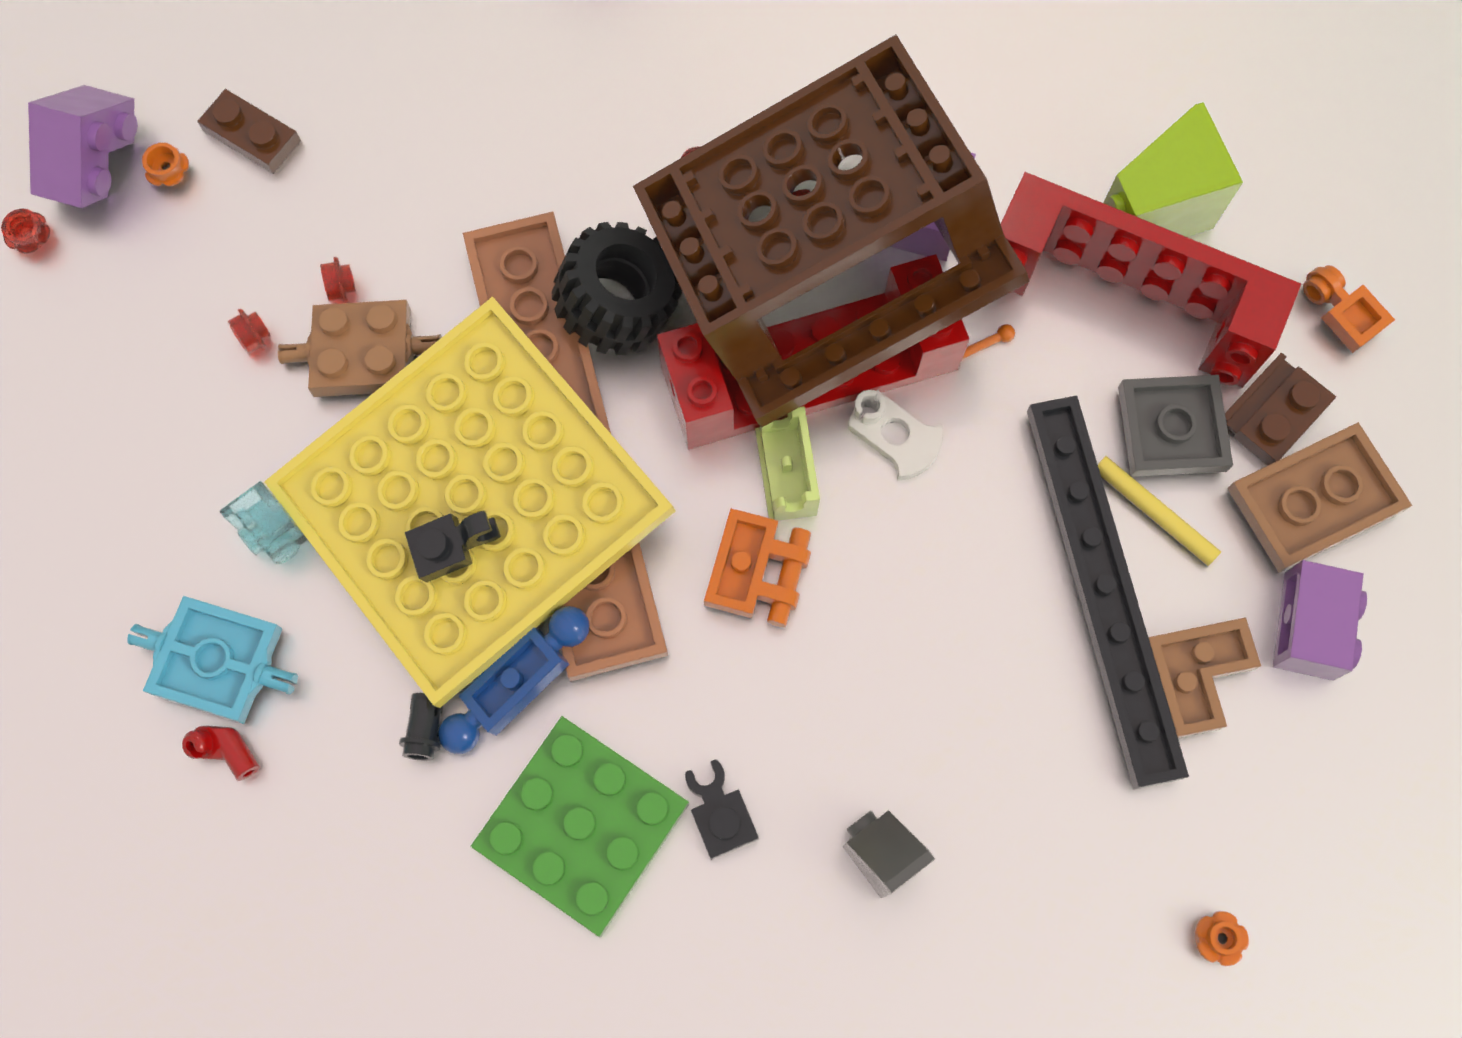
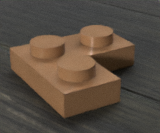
M1246 617L1148 637L1177 737L1183 738L1227 727L1213 679L1253 671L1261 667Z

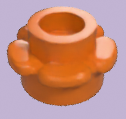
M156 143L150 146L142 157V164L146 170L145 177L155 186H161L162 184L168 187L174 186L183 180L184 172L189 169L187 156L184 153H179L176 147L168 143Z
M1217 911L1212 917L1204 916L1197 923L1195 929V941L1201 956L1212 963L1217 961L1222 966L1237 964L1242 959V951L1246 950L1249 945V936L1246 928L1237 923V918L1233 914L1225 911ZM1220 933H1223L1227 938L1224 944L1218 941Z

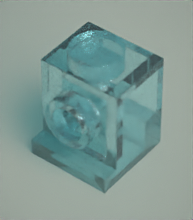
M259 481L219 510L223 517L238 530V535L254 555H258L263 551L274 564H282L290 560L297 554L300 545L307 540L262 481Z

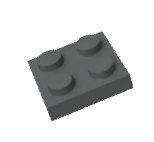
M1219 375L1123 379L1118 390L1131 477L1227 472L1233 466Z

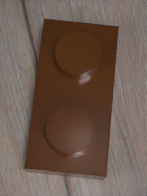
M226 88L197 121L205 133L273 174L301 142L298 133L294 129Z

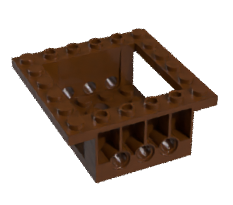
M896 34L633 185L704 337L737 380L755 420L761 428L1030 282L1026 269L1003 234L986 176ZM851 155L862 156L860 163L856 167L849 170L838 169L840 162L844 158ZM808 180L816 181V185L810 193L803 196L793 195L795 188L800 183ZM760 206L771 207L769 214L764 219L756 222L748 221L750 214ZM933 222L935 223L956 258L958 265L783 360L762 319L763 316Z

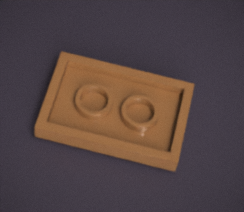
M1359 422L1233 482L1227 488L1278 573L1413 506Z

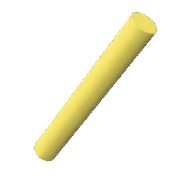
M1105 456L1099 462L1098 468L1101 477L1204 564L1209 566L1219 556L1221 551L1110 458Z

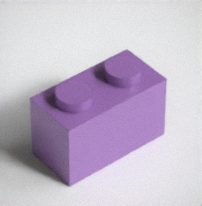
M1306 560L1300 561L1284 573L1273 668L1331 681L1353 671L1358 665L1362 653V642L1360 639H1357L1358 620L1363 617L1367 606V593L1362 591L1364 573Z

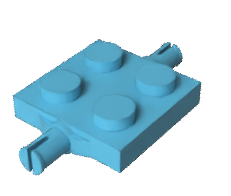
M183 596L174 619L164 628L163 632L135 624L130 631L148 639L128 634L127 637L129 645L154 651L153 668L144 686V692L245 724L255 696L263 686L290 695L295 687L277 679L294 684L298 682L297 673L271 667L272 654L283 630L280 626Z

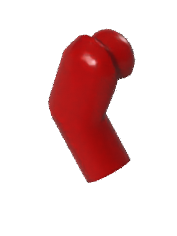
M208 725L199 726L194 731L188 732L183 738L182 748L188 757L192 759L224 760L237 781H242L252 776L260 769L259 763L244 739L234 728Z

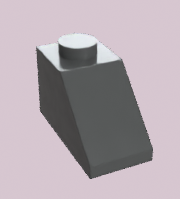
M889 810L878 819L870 811L846 829L852 838L844 844L843 848L880 898L893 893L935 860L931 852Z

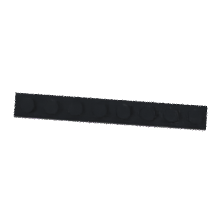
M1078 396L1030 404L1027 410L1028 418L1133 790L1188 778L1189 774Z

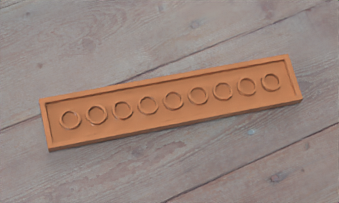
M554 212L464 232V242L479 305H483L493 296L610 432L589 347H585L578 342L580 336L577 333L568 334L563 328L566 322L565 318H557L554 311L557 302L552 300V289L555 285L553 281L565 258ZM637 543L562 606H573L581 609L588 617L590 624L588 636L581 644L574 647L563 646L561 648L563 657L570 664L566 668L570 682L668 656L640 543Z

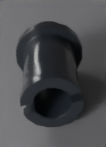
M413 693L411 695L406 736L400 738L399 745L403 747V757L413 760L431 761L434 758V752L439 751L441 748V744L437 742L443 706L441 708L434 706L424 693Z

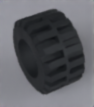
M609 222L598 223L595 230L591 227L583 230L580 237L575 238L571 243L553 281L555 285L552 289V300L557 302L554 308L557 318H565L566 320L563 328L569 335L574 332L580 336L578 342L585 347L591 343L597 346L596 352L607 354L609 349H614L616 355H626L630 348L635 353L641 351L647 343L652 344L657 338V334H660L678 306V300L682 296V289L661 248L657 236L651 239L645 235L646 229L638 226L636 230L629 229L628 223L617 222L615 227H611ZM599 278L611 279L621 283L631 292L635 300L615 296L602 285Z

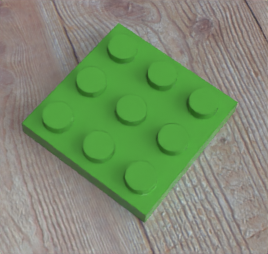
M561 716L470 847L601 938L690 803Z

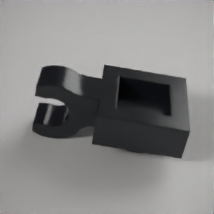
M485 511L466 517L461 524L458 518L450 513L404 532L418 578L426 583L473 564L469 549L490 543L501 537L495 518L488 519Z

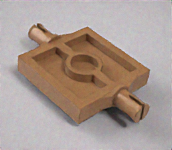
M407 300L313 305L311 332L307 342L278 344L279 350L277 354L280 364L308 362V389L313 397L373 394L414 360L415 355H421L441 339L442 336L438 334L413 337L410 329L411 309Z

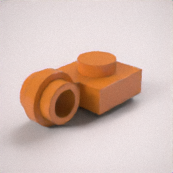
M1331 265L1316 267L1307 274L1306 282L1303 284V291L1308 299L1315 304L1331 303L1334 306L1321 319L1352 353L1395 321L1392 315L1364 284L1349 295L1344 289L1346 285L1345 278L1337 268Z

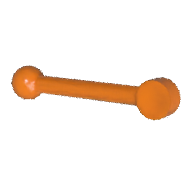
M1008 324L1000 326L997 333L968 346L963 359L1000 341L1004 343L1012 341L1015 337V329Z

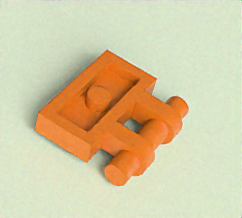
M731 508L704 598V606L752 618L757 600L771 605L767 622L777 627H786L790 610H795L798 604L800 594L796 592L801 570L808 567L811 552L807 549L811 532L802 528H793L789 543L775 540L778 520ZM769 558L783 563L777 585L763 581Z

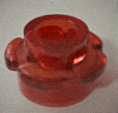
M16 209L5 216L1 224V231L4 242L10 249H17L22 254H30L37 251L48 241L51 232L50 227L45 224L46 219L40 213L29 209Z
M333 257L334 262L320 264L328 301L343 299L344 303L348 302L347 293L356 292L350 264L340 265L339 258Z
M238 309L239 315L227 321L233 334L247 354L258 348L264 351L266 346L263 340L271 336L256 311L247 315L243 309Z

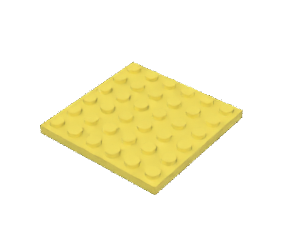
M493 296L264 481L423 693L438 708H441L489 668L530 630L537 628L555 611L676 512L672 504ZM481 511L487 513L488 519L495 518L501 537L490 543L469 549L473 564L427 583L418 578L404 532L450 513L458 518L460 524L466 517Z

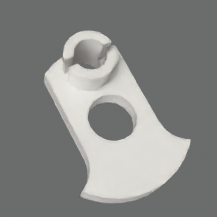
M866 390L857 396L855 407L850 415L848 429L894 464L898 473L897 480L918 476L933 464L943 442L942 424L937 426L925 425L879 390ZM871 407L876 411L875 413H866L863 418L861 417L862 408ZM891 422L900 423L907 429L908 439L899 445L890 444L883 438L881 434L882 428Z

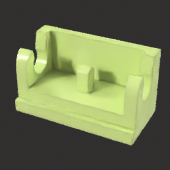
M802 406L788 413V417L785 419L775 420L762 428L761 426L760 428H755L768 518L778 521L817 516L820 496L805 406Z

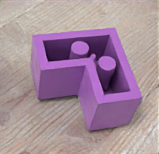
M82 85L28 102L30 194L78 208H84L107 198L112 181L111 173L108 170V153L134 143L138 127L137 118L134 115L135 98Z

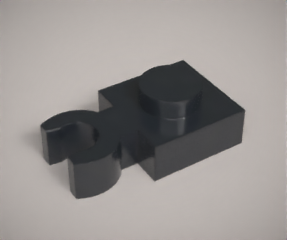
M716 759L710 761L715 779L709 785L704 786L697 783L692 770L685 773L689 790L694 795L701 797L704 804L691 809V813L710 860L759 840L739 789L726 795L724 794L722 787L725 782V773L722 765Z

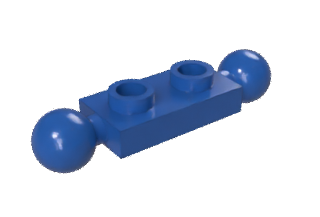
M565 606L558 609L550 618L549 632L546 635L539 628H533L477 677L459 695L469 710L465 714H452L441 723L438 738L442 747L446 751L457 755L471 751L479 741V728L481 726L488 733L497 736L570 665L559 650L563 646H577L586 639L590 628L586 614L581 609L573 606Z

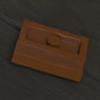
M1282 352L1225 413L1227 428L1235 434L1233 438L1267 466L1279 461L1337 397L1299 366L1294 368L1285 360L1287 356Z

